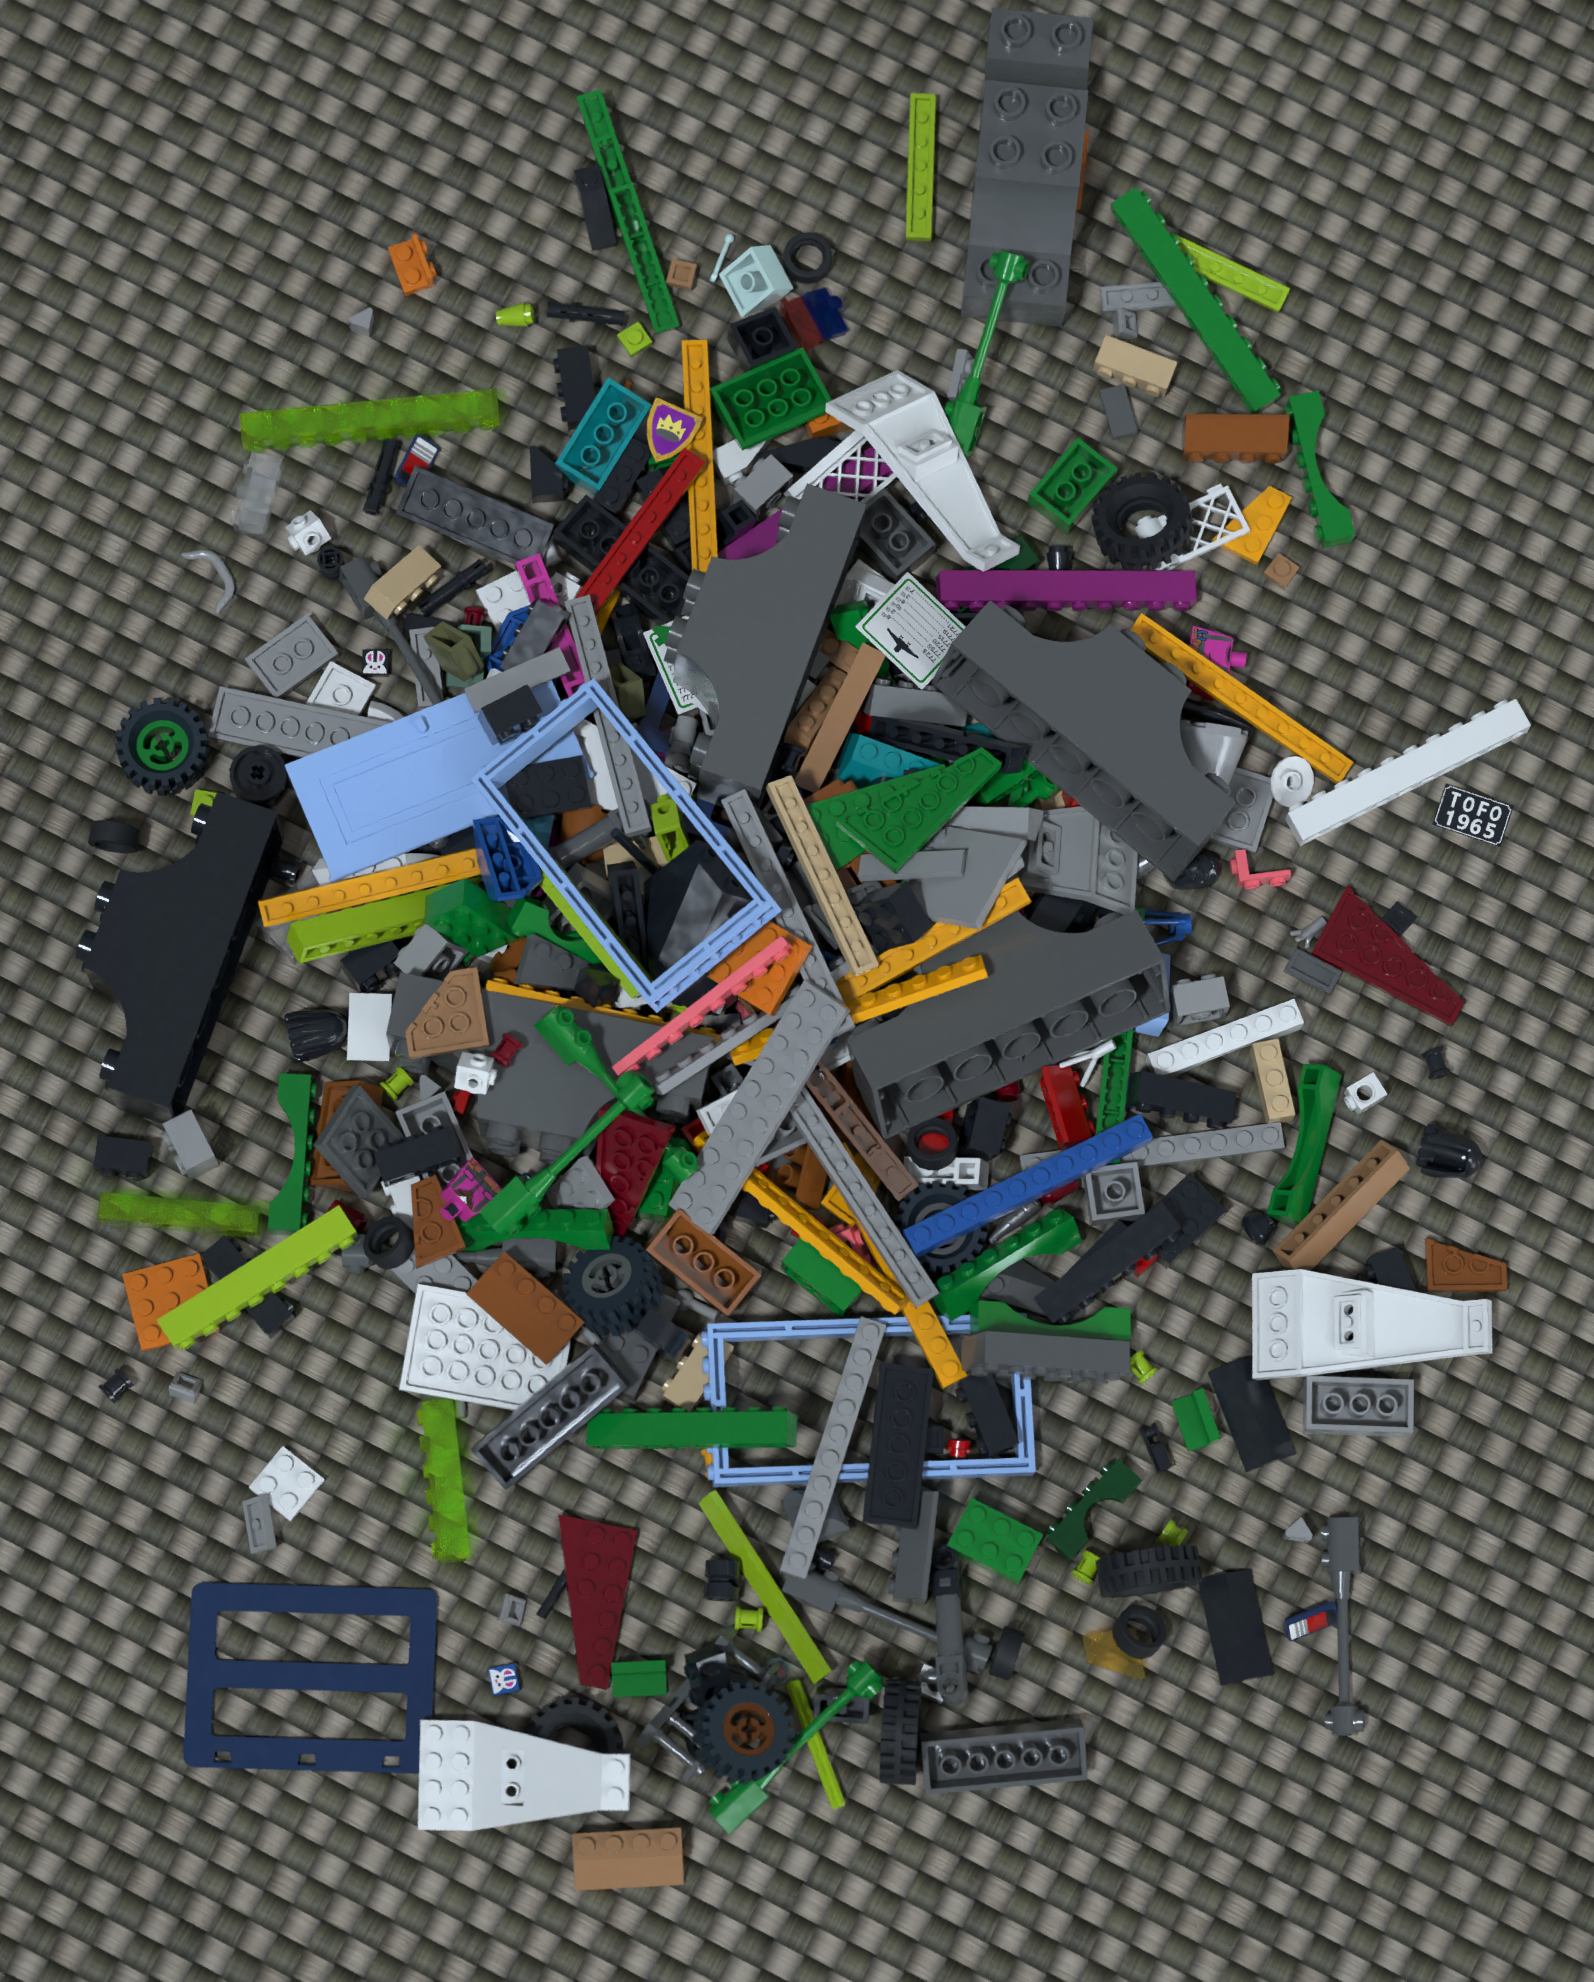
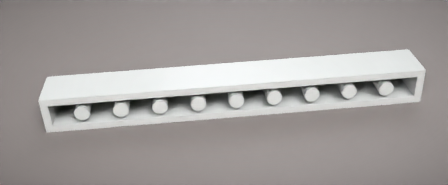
M1507 699L1494 706V710L1488 713L1481 711L1471 717L1472 721L1464 725L1462 722L1457 723L1448 729V733L1442 736L1439 733L1426 740V744L1420 747L1413 745L1403 751L1404 755L1396 759L1394 756L1389 757L1380 763V767L1374 770L1367 768L1357 775L1358 778L1350 782L1348 779L1343 780L1334 786V790L1328 793L1321 791L1312 797V801L1306 804L1300 802L1290 807V812L1285 820L1299 846L1527 733L1531 724L1517 699L1510 702Z

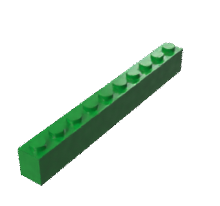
M1137 187L1133 188L1111 203V212L1251 414H1259L1279 401L1281 387L1274 378L1270 379L1265 372L1267 368L1261 358L1254 357L1250 351L1252 346L1245 336L1241 338L1238 334L1236 322L1230 315H1225L1221 309L1223 304L1216 294L1211 295L1207 289L1209 284L1205 277L1195 272L1193 269L1195 265L1191 257L1187 253L1183 254L1179 249L1180 242L1173 232L1168 233L1164 227L1166 222L1158 211L1154 213L1150 207L1151 200L1144 191L1140 192Z

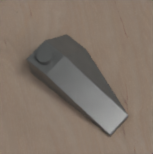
M1020 1260L1000 1272L987 1285L977 1301L1005 1302L1014 1311L1048 1319L1034 1301V1297L1055 1281L1025 1261ZM1078 1307L1071 1313L1073 1317L1065 1324L1071 1325L1082 1322L1085 1309L1082 1310Z

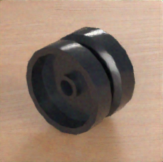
M250 746L240 751L233 759L229 769L230 782L238 799L270 809L278 805L286 796L289 788V776L284 767L285 763L282 757L274 749L265 746Z

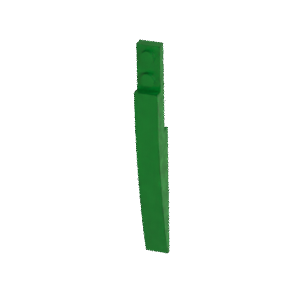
M601 89L576 96L592 146V152L596 164L600 167L605 191L655 335L678 328L680 325Z
M1135 907V910L1144 919L1145 909ZM1133 1029L1111 1038L1117 1048L1102 1058L1095 1136L1124 1122ZM1118 1159V1160H1116V1161H1114V1162H1112V1163H1110V1164L1117 1165V1164H1119L1120 1159Z

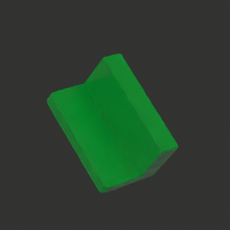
M1203 1388L1193 1391L1189 1396L1172 1401L1171 1405L1187 1451H1194L1219 1442L1221 1438Z
M665 1660L611 1663L614 1698L663 1696L667 1694Z

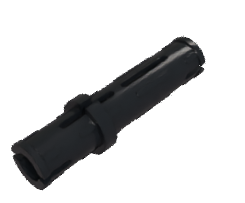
M548 301L547 318L567 319L571 323H574L576 320L623 326L625 310L580 306L576 302L563 304ZM562 311L579 312V313H583V314L568 313V312H562ZM588 314L605 315L610 317L594 316Z
M383 439L372 481L368 483V496L363 507V512L368 515H379L384 495H387L388 479L399 447V443L395 440Z
M478 559L462 572H456L454 578L421 602H418V608L425 617H428V615L464 589H470L472 583L489 572L487 567Z
M1187 698L1181 713L1197 718L1202 723L1206 721L1213 724L1240 728L1241 731H1248L1247 737L1249 738L1254 728L1245 719L1209 706L1208 702L1201 703Z

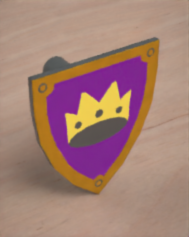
M656 397L647 420V439L655 462L669 459L681 452L693 440L703 418Z

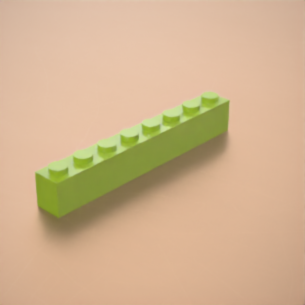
M479 876L466 879L478 886L482 878ZM441 884L435 888L417 890L403 896L396 895L386 900L371 901L362 906L347 907L338 912L323 913L314 918L296 920L290 924L286 940L300 964L414 935L416 930L425 924L426 896L451 884Z
M338 1205L157 1319V1322L175 1351L180 1348L184 1351L196 1343L194 1339L202 1334L208 1336L219 1328L217 1325L224 1320L230 1322L241 1315L240 1310L248 1305L254 1307L264 1300L263 1296L270 1291L276 1293L287 1285L286 1281L295 1276L298 1279L310 1271L308 1267L316 1262L322 1264L332 1257L331 1253L338 1248L344 1250L355 1243L354 1238L357 1237L356 1230Z

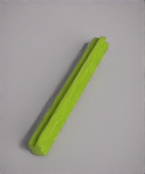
M793 1680L788 1682L786 1687L801 1728L804 1730L814 1720L800 1680ZM817 1731L807 1741L830 1806L832 1809H837L844 1806L845 1801L820 1733Z

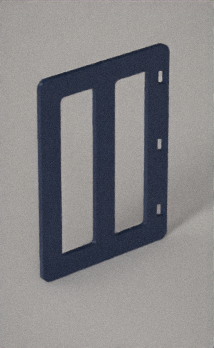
M199 1583L195 1585L191 1593L183 1751L185 1763L194 1768L419 1774L420 1720H432L437 1619V1597L435 1593L428 1589L229 1583ZM221 1611L407 1616L410 1618L409 1662L402 1666L217 1660L215 1657L217 1615ZM217 1688L404 1693L407 1695L406 1737L403 1741L214 1736L212 1735L213 1693ZM215 1752H231V1761H214ZM299 1754L315 1755L316 1764L298 1763ZM383 1757H399L400 1766H382Z

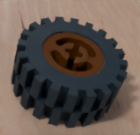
M738 1682L730 1685L728 1688H723L704 1703V1706L696 1714L699 1719L693 1722L692 1730H697V1734L692 1737V1743L700 1745V1748L695 1751L697 1758L704 1756L707 1761L702 1766L706 1770L711 1767L715 1768L716 1771L713 1776L718 1779L724 1775L727 1776V1783L733 1784L740 1780V1784H748L752 1780L755 1782L777 1769L787 1759L785 1754L790 1752L793 1747V1743H790L789 1740L795 1737V1729H788V1725L793 1723L794 1720L792 1715L785 1716L783 1712L789 1707L785 1701L780 1705L775 1701L779 1697L775 1691L767 1695L765 1693L767 1687L762 1684L753 1688L754 1682H745L741 1686ZM736 1714H745L752 1717L747 1721L746 1717L742 1718L734 1725L730 1722ZM757 1738L760 1740L756 1749L747 1750L739 1747L743 1743L747 1746Z

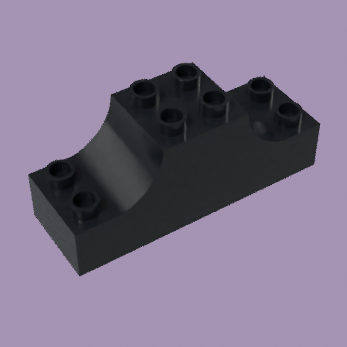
M219 792L216 793L212 806L203 803L198 806L191 826V833L197 835L195 847L187 855L174 864L156 871L129 872L120 869L115 884L108 881L102 883L94 906V910L101 913L97 933L87 929L84 931L76 953V960L83 962L81 971L87 974L94 992L107 997L115 1003L124 1013L127 1035L122 1049L117 1051L109 1048L104 1057L99 1078L106 1080L105 1090L110 1092L117 1109L160 1124L183 1114L259 909L258 900L263 898L270 877L268 875L275 855L279 854L284 841V834L277 811Z

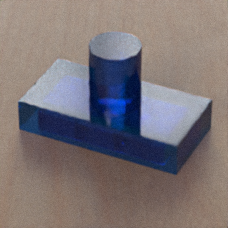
M826 287L806 292L802 296V300L824 341L844 336L849 331L838 311L842 307V300L836 295L830 296Z

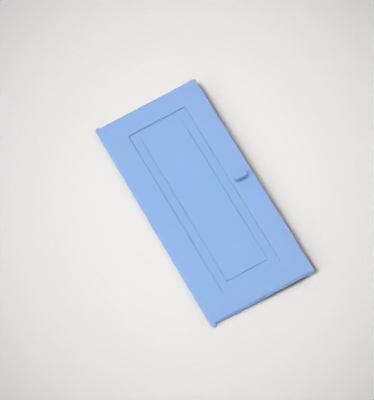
M552 680L531 689L542 710L540 719L554 711L561 702ZM465 693L284 765L330 873L329 881H337L471 827L475 819L498 816L499 814L471 778L476 775V772L481 767L487 766L492 762L500 751L509 748L515 743L523 732L516 733L513 736L514 739L505 745L500 746L497 743L492 746L478 720L479 712L474 714ZM573 729L569 730L529 763L535 764L582 756L586 780L595 775L589 769ZM505 783L499 790L509 802Z

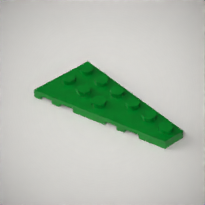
M981 747L955 760L954 764L942 770L938 769L930 773V776L920 781L916 780L882 797L881 801L869 807L865 806L857 810L856 814L837 820L836 826L896 874L1001 769L1002 763Z
M942 764L805 805L835 871H839L846 864L867 851L836 826L837 820L856 814L857 810L881 801L882 797L916 780L920 781L938 769H944L945 765Z

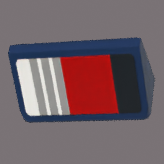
M416 434L394 476V482L406 488L414 466L430 471L441 448L423 436Z
M1335 1602L1325 1603L1285 1619L1282 1626L1288 1640L1294 1641L1337 1624Z

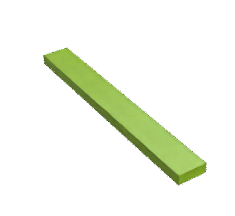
M716 1490L712 1491L698 1503L733 1559L740 1562V1570L814 1684L818 1683L832 1672L831 1668Z

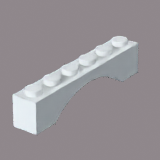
M1295 999L1148 1053L1145 1061L1151 1073L1176 1077L1203 1063L1250 1046L1253 1043L1277 1039L1301 1030L1304 1021Z

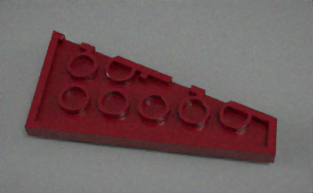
M1347 885L1311 955L1452 1027L1464 1002Z
M606 1104L599 1108V1118L612 1106ZM625 1110L598 1134L596 1170L615 1199L606 1208L609 1211L614 1227L613 1236H620L622 1241H624L676 1127Z
M557 1515L579 1685L607 1690L637 1531Z

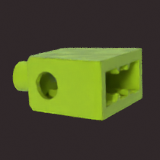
M664 794L656 799L657 803L652 804L650 810L655 835L666 861L670 862L688 848L690 842L679 806L670 795ZM675 831L676 837L668 836L667 833Z

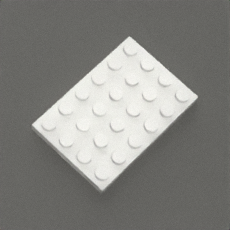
M417 1284L399 1390L515 1410L566 1367L571 1338L545 1365L466 1295V1292Z

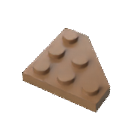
M477 967L450 971L438 990L421 1009L414 1022L406 1029L409 1059L489 1047Z

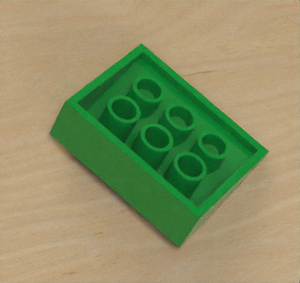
M803 347L710 388L712 405L723 425L742 451L826 414V403L832 401Z

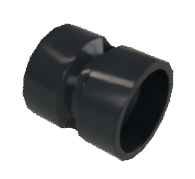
M706 1560L705 1577L709 1580L704 1583L703 1599L720 1602L738 1601L739 1585L735 1583V1580L739 1578L740 1562Z

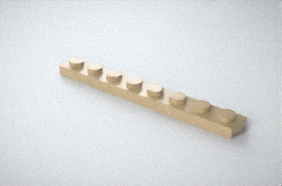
M790 775L768 783L765 788L852 976L855 977L876 969L879 966L878 961L792 776Z

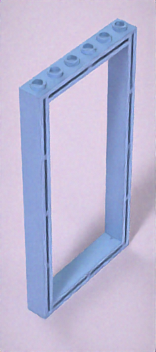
M594 678L589 682L583 683L576 693L570 698L561 701L554 711L549 715L543 716L537 725L528 732L521 734L515 743L509 748L500 751L492 762L487 766L481 767L476 772V775L471 778L484 797L656 1013L782 911ZM597 707L600 708L754 899L654 982L649 980L499 790L502 785Z
M1019 1313L1027 1318V1313ZM961 1315L953 1321H950L945 1316H936L946 1335L970 1334V1315ZM905 1317L868 1318L886 1324L883 1337L914 1336ZM859 1319L707 1324L706 1331H701L702 1347H707V1358H702L703 1374H708V1384H704L703 1387L704 1400H709V1408L713 1409V1412H722V1408L726 1407L723 1341L854 1338ZM1012 1374L1013 1424L1020 1443L1015 1448V1458L924 1461L922 1480L1033 1476L1036 1472L1031 1381L1020 1379V1375ZM706 1448V1453L711 1454L712 1464H707V1478L712 1480L713 1487L807 1484L813 1466L729 1468L728 1448ZM869 1463L842 1464L836 1483L867 1482Z

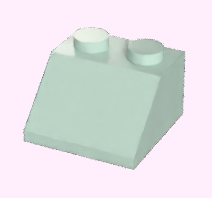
M771 245L751 246L719 274L741 318L778 302L793 289Z

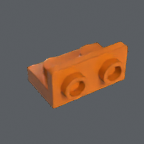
M416 233L411 234V240L388 247L389 255L405 296L434 287L433 278L436 277L432 262L427 263L425 255L428 254L423 239L419 240Z

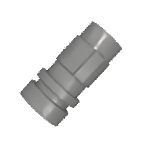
M678 716L676 726H672L669 739L671 747L667 750L668 756H666L664 765L675 772H689L691 750L697 732L698 721L689 716Z

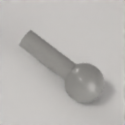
M686 1289L678 1290L673 1296L674 1299L680 1301L679 1310L691 1309L714 1321L720 1316V1311L695 1300L692 1293Z

